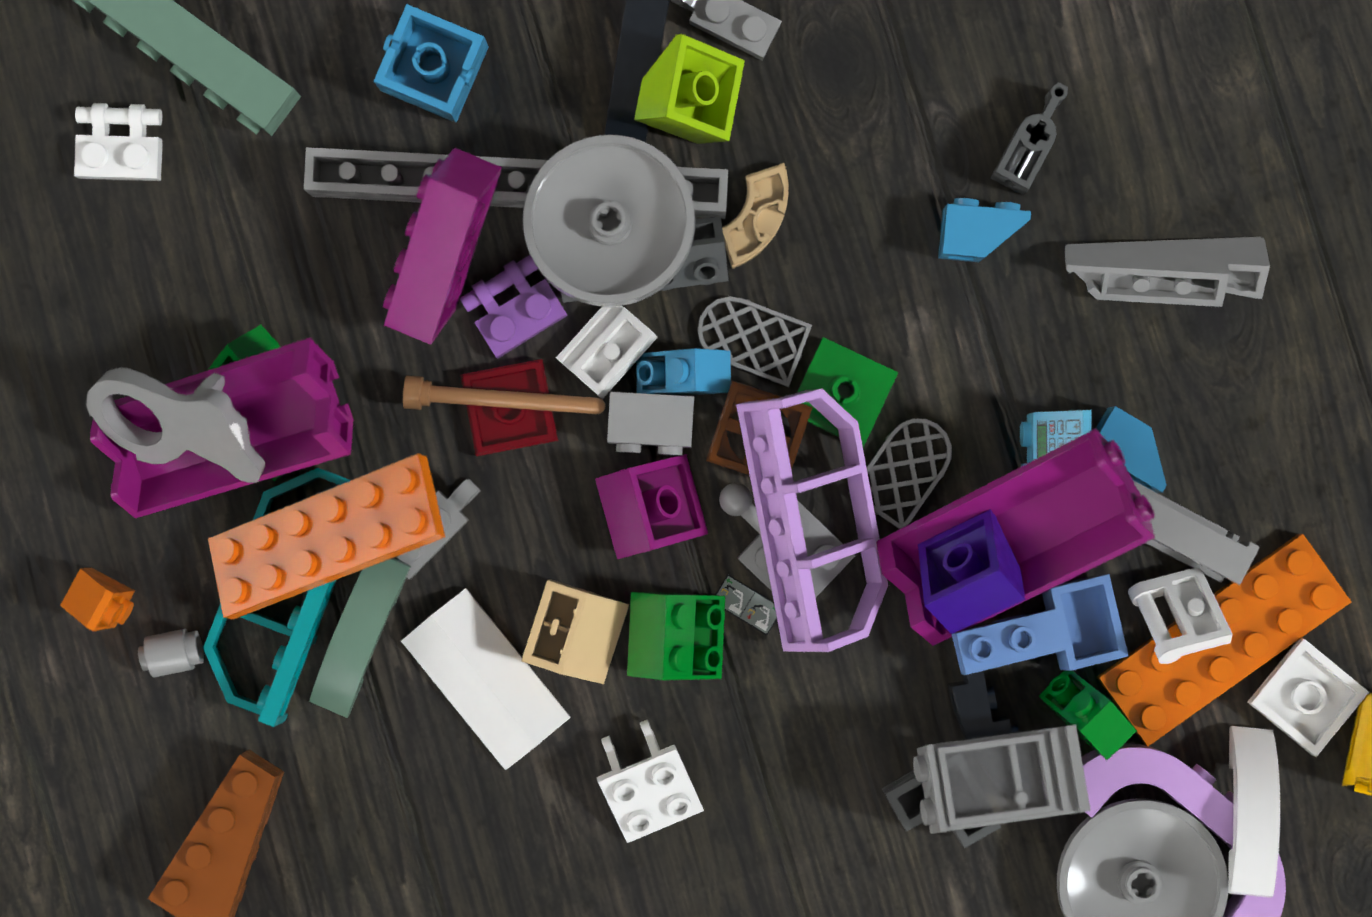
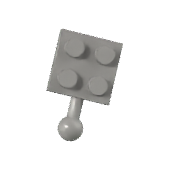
M731 483L725 486L720 493L719 502L721 508L729 515H741L759 533L737 559L771 590L756 507L752 504L751 491L741 483ZM797 500L808 556L843 545ZM854 554L810 569L815 598L855 557Z

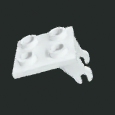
M648 719L640 722V726L652 755L650 758L623 769L610 736L601 739L612 771L598 776L597 781L627 843L704 811L675 744L660 750Z

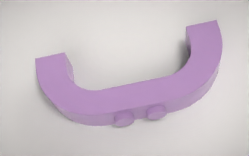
M1124 743L1108 760L1104 759L1095 750L1081 757L1091 810L1085 813L1091 818L1094 817L1109 797L1117 790L1131 784H1150L1161 789L1221 839L1230 850L1233 848V793L1228 791L1225 796L1212 786L1216 779L1198 764L1191 769L1179 759L1161 750L1132 743ZM1279 853L1273 897L1233 894L1226 904L1223 917H1281L1285 902L1286 882Z

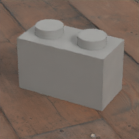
M610 392L608 444H616V452L641 453L642 445L658 446L657 454L682 456L683 448H691L694 396Z

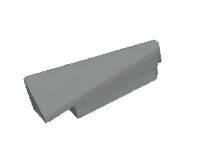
M1262 237L1067 244L1065 246L1066 270L1069 273L1075 272L1086 283L1088 292L1097 300L1222 307L1225 293L1262 299L1270 268L1265 239Z

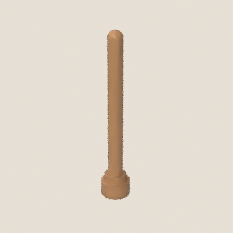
M406 375L403 389L404 409L421 410L422 406H430L431 402L585 414H601L605 410V402L601 398L432 386V381H424L423 376Z

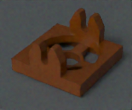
M732 380L706 461L750 475L746 454L744 460L738 458L731 449L727 436V431L742 435L739 420L731 418L737 412L736 404L775 399L783 396ZM804 403L780 409L788 419L791 429V436L785 435L791 470L812 410V406Z

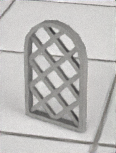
M729 296L717 299L706 307L699 319L698 335L702 347L712 350L723 346L724 350L730 351L727 344L741 338L747 352L734 358L730 352L731 366L789 387L798 361L802 357V351L812 325L753 303L748 299ZM731 302L741 303L748 307L735 312ZM720 303H726L730 315L716 321L711 309ZM757 310L775 317L762 322ZM752 311L757 325L743 331L737 317ZM708 314L712 323L703 326V320ZM733 319L739 333L724 339L719 325ZM784 320L802 327L789 333ZM779 321L784 335L770 341L764 327ZM714 328L720 342L708 347L704 342L702 332ZM760 329L766 343L751 349L746 335ZM805 331L797 351L791 337ZM787 340L793 354L779 360L773 345ZM768 348L774 362L760 368L754 354ZM750 356L755 369L736 362ZM795 358L787 378L781 364ZM777 367L782 380L763 372Z
M911 419L901 423L886 437L885 442L867 466V473L870 475L872 486L870 489L874 497L875 514L880 515L898 529L909 525L938 481L944 477L951 461L952 445L947 433L938 424L927 419ZM922 423L925 436L910 438L908 425ZM929 426L935 428L939 434L930 435ZM903 427L905 440L890 442L894 435ZM943 438L947 446V453L934 455L931 440ZM926 441L929 456L914 459L911 443ZM906 444L908 460L893 462L891 447ZM886 448L888 463L873 466ZM946 458L942 469L937 475L935 460ZM930 461L932 476L917 479L915 463ZM909 465L912 480L897 482L894 467ZM889 468L892 483L877 486L874 471ZM932 482L921 498L918 484ZM913 485L916 500L901 503L898 487ZM893 488L896 504L880 506L878 491ZM916 505L904 522L902 507ZM897 509L899 523L882 511Z

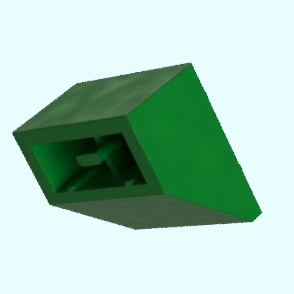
M631 592L627 676L655 680L722 679L725 596Z

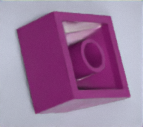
M686 454L595 478L617 559L708 534Z

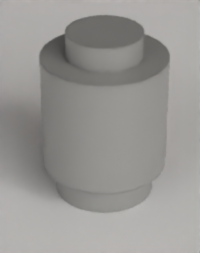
M180 629L146 636L144 638V646L138 647V658L142 670H149L151 676L155 678L193 670L195 665L204 662V651L198 631L188 632L187 629Z

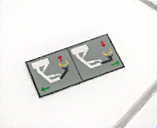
M727 574L715 594L725 596V611L763 634L768 635L777 620L774 602Z

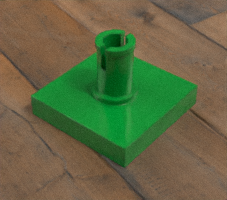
M823 337L797 393L806 390L823 389L858 421L862 446L864 447L899 372ZM808 401L804 402V404L812 406ZM812 406L807 423L839 437L838 429Z

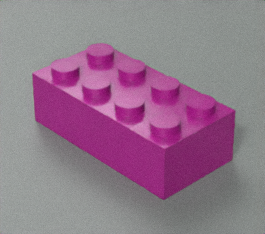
M454 148L445 160H437L431 175L425 174L416 198L422 200L419 212H413L405 231V235L411 237L407 249L403 248L394 267V272L399 274L396 285L392 284L383 303V308L388 309L384 326L430 345L436 339L456 311L502 170L501 166Z

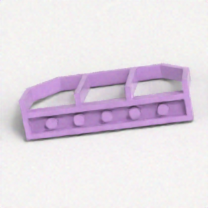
M823 389L806 390L780 398L736 404L783 652H830L868 637L887 590L888 581L881 573L876 541L880 540L858 421ZM808 401L838 429L845 466L794 482L780 409ZM847 478L858 539L808 556L796 493ZM861 552L867 584L848 630L823 639L810 569Z

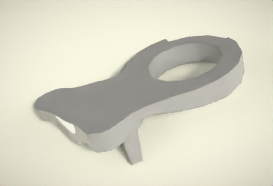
M116 368L107 371L87 393L86 406L89 415L93 417L102 432L116 444L135 453L137 461L150 464H166L188 450L222 466L237 479L248 483H257L265 468V461L250 444L246 419L232 407L229 396L222 392L225 377L213 373L203 381L194 393L182 395L175 393L166 385L143 373L128 368ZM113 395H127L141 401L158 418L163 432L146 431L131 423L116 407Z

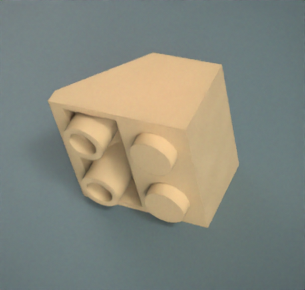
M552 579L547 580L521 661L562 675L604 684L629 604Z

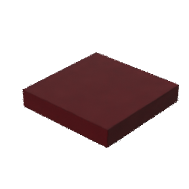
M543 359L461 374L463 388L549 394ZM466 405L477 457L558 441L553 411Z

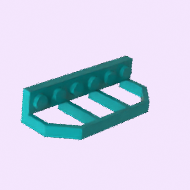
M316 468L264 491L253 520L267 515L275 498L322 478L338 485L351 480L322 468ZM337 580L308 590L303 606H296L288 624L257 612H251L240 617L290 636L287 647L281 645L275 655L272 669L277 670L272 686L267 684L264 686L258 702L238 695L217 648L227 618H223L220 603L203 649L227 703L259 714L258 721L272 727L286 721L288 715L286 710L310 648L316 643L318 638L316 633Z

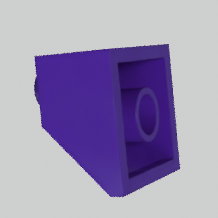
M991 509L918 544L924 606L951 634L1025 600L1021 568Z

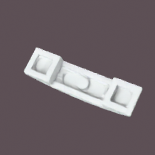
M1231 726L1229 728V768L1233 769V848L1229 851L1228 894L1271 898L1274 895L1280 837V782L1273 730Z

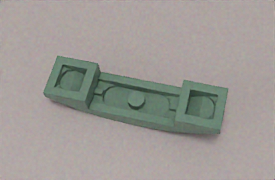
M391 558L362 569L324 656L309 702L343 717H349L364 681L363 676L391 609L398 600L410 571V565Z

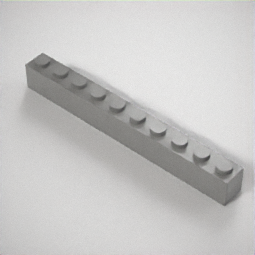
M306 147L304 190L312 197L422 203V200L416 198L423 177L425 174L431 175L437 160H445L448 155ZM476 156L502 167L490 206L524 208L529 188L539 170L548 160ZM677 167L691 192L695 217L709 218L720 216V218H725L728 169Z

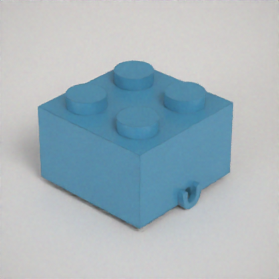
M406 4L394 34H389L385 40L383 50L386 53L375 76L374 83L381 92L457 123L489 47L484 36Z

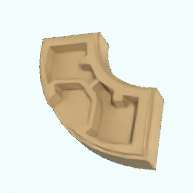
M785 163L745 176L747 187L745 204L738 216L722 227L725 250L732 269L745 264L761 253L780 228L789 195Z

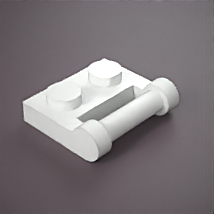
M1200 566L1134 584L1128 590L1133 605L1139 606L1156 644L1154 652L1161 664H1169L1175 662L1181 656L1231 643L1233 634ZM1165 597L1182 636L1171 638L1154 601L1155 598Z

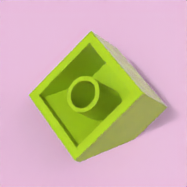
M676 35L642 79L634 120L696 144L729 141L745 60L686 35Z

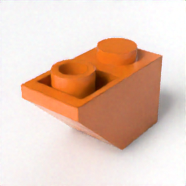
M80 568L60 606L92 631L115 628L117 624H124L132 612L134 603L130 600L135 590L93 568Z

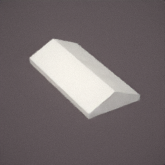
M466 588L401 640L505 770L534 749L570 718L569 714L531 667L521 661L522 656Z

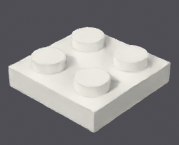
M1300 638L1247 703L1308 753L1317 757L1369 691L1308 641Z

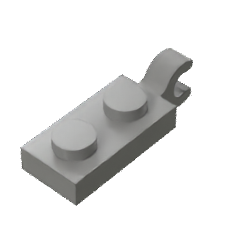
M670 0L693 12L689 20L690 25L763 61L782 22L742 0Z
M466 479L449 498L441 491L435 493L445 538L393 557L411 566L407 576L408 579H412L469 521L461 510L481 491L470 479Z

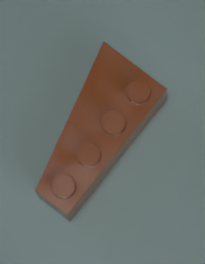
M250 749L240 754L148 899L175 917H235L284 771Z

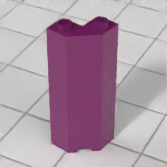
M311 338L164 384L175 393L188 395L194 393L203 381L213 373L225 377L222 392L229 396L232 407L246 419L250 444L265 461V468L258 482L351 454L354 419L348 403L340 405L332 380L339 378L333 360ZM130 396L114 400L116 407L122 415L134 425L146 431L163 432L158 418L141 401ZM94 419L92 421L90 430L91 443L115 462L111 484V498L134 518L253 484L237 479L222 466L188 450L166 464H150L137 461L135 453L116 444L102 432Z
M1095 428L876 541L882 575L905 594L910 627L932 646L952 637V634L924 606L918 544L990 509L995 514L1021 568L1025 593L1024 601L1154 539L1155 535L1150 521L1155 518L1153 508L1148 499L1139 493L1124 465L1125 459L1117 443L1114 440L1108 442ZM1021 601V602H1019V603H1017V604H1015V605H1013V606H1011V607H1009V608H1006V609H1004V610H1002V611H1000V612H998V613H996V614H994V615H991V616H989V617H987V618H985V619H983V620H981V621H979V622H976V623H974V624H972V625H970V626H968V627H966V628H963V629H961V630H959V631L967 630V629H969V628H971V627H973V626H975V625H977V624H979V623H981V622H983V621H985V620H987V619H989V618H991V617H993V616H995V615H997V614H1000V613H1002V612H1004V611H1006V610H1008V609H1010V608H1012V607H1014V606H1016V605H1018V604H1020V603H1022V602H1024V601Z

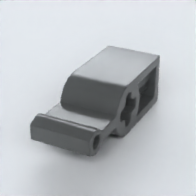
M1059 82L1054 85L1045 96V106L1041 114H1033L1025 118L1015 130L990 177L991 179L1021 195H1024L1030 189L1057 135L1056 126L1050 118L1055 108L1066 98L1068 93L1067 86ZM1033 128L1040 131L1038 137L1040 140L1036 144L1029 142L1030 132ZM1022 156H1024L1025 158L1023 159V161H1022V163H1021V165H1020V167H1019V169H1018L1016 175L1013 174L1014 171L1016 170V168H1017V166H1018V164H1019V162H1020Z

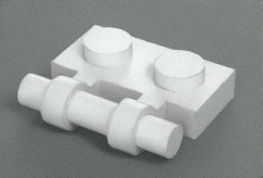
M93 103L92 107H76V122L91 123L93 129L92 135H76L75 177L78 179L161 181L162 139L159 137H146L147 125L162 124L161 109H146L144 104H130L129 108H109L107 103ZM109 124L129 125L130 136H109Z

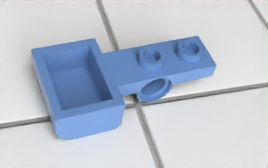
M1095 575L1064 582L1043 592L1042 596L1046 609L1044 611L994 621L991 624L953 633L952 638L961 675H968L1056 653L1059 669L1064 671H1072L1128 657L1110 575Z

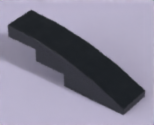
M626 0L605 135L626 136L646 143L649 125L636 121L634 118L642 79L662 52L670 0Z

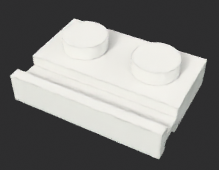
M602 306L556 358L603 399L658 337L625 307Z

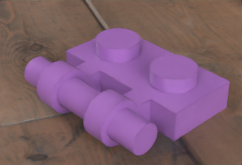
M531 255L517 263L514 260L503 266L505 269L503 272L485 283L483 280H480L472 285V291L460 297L462 304L468 312L481 304L487 310L488 314L474 323L497 359L568 316L546 279L530 287L525 279L526 276L538 269ZM514 284L520 294L499 307L494 296Z

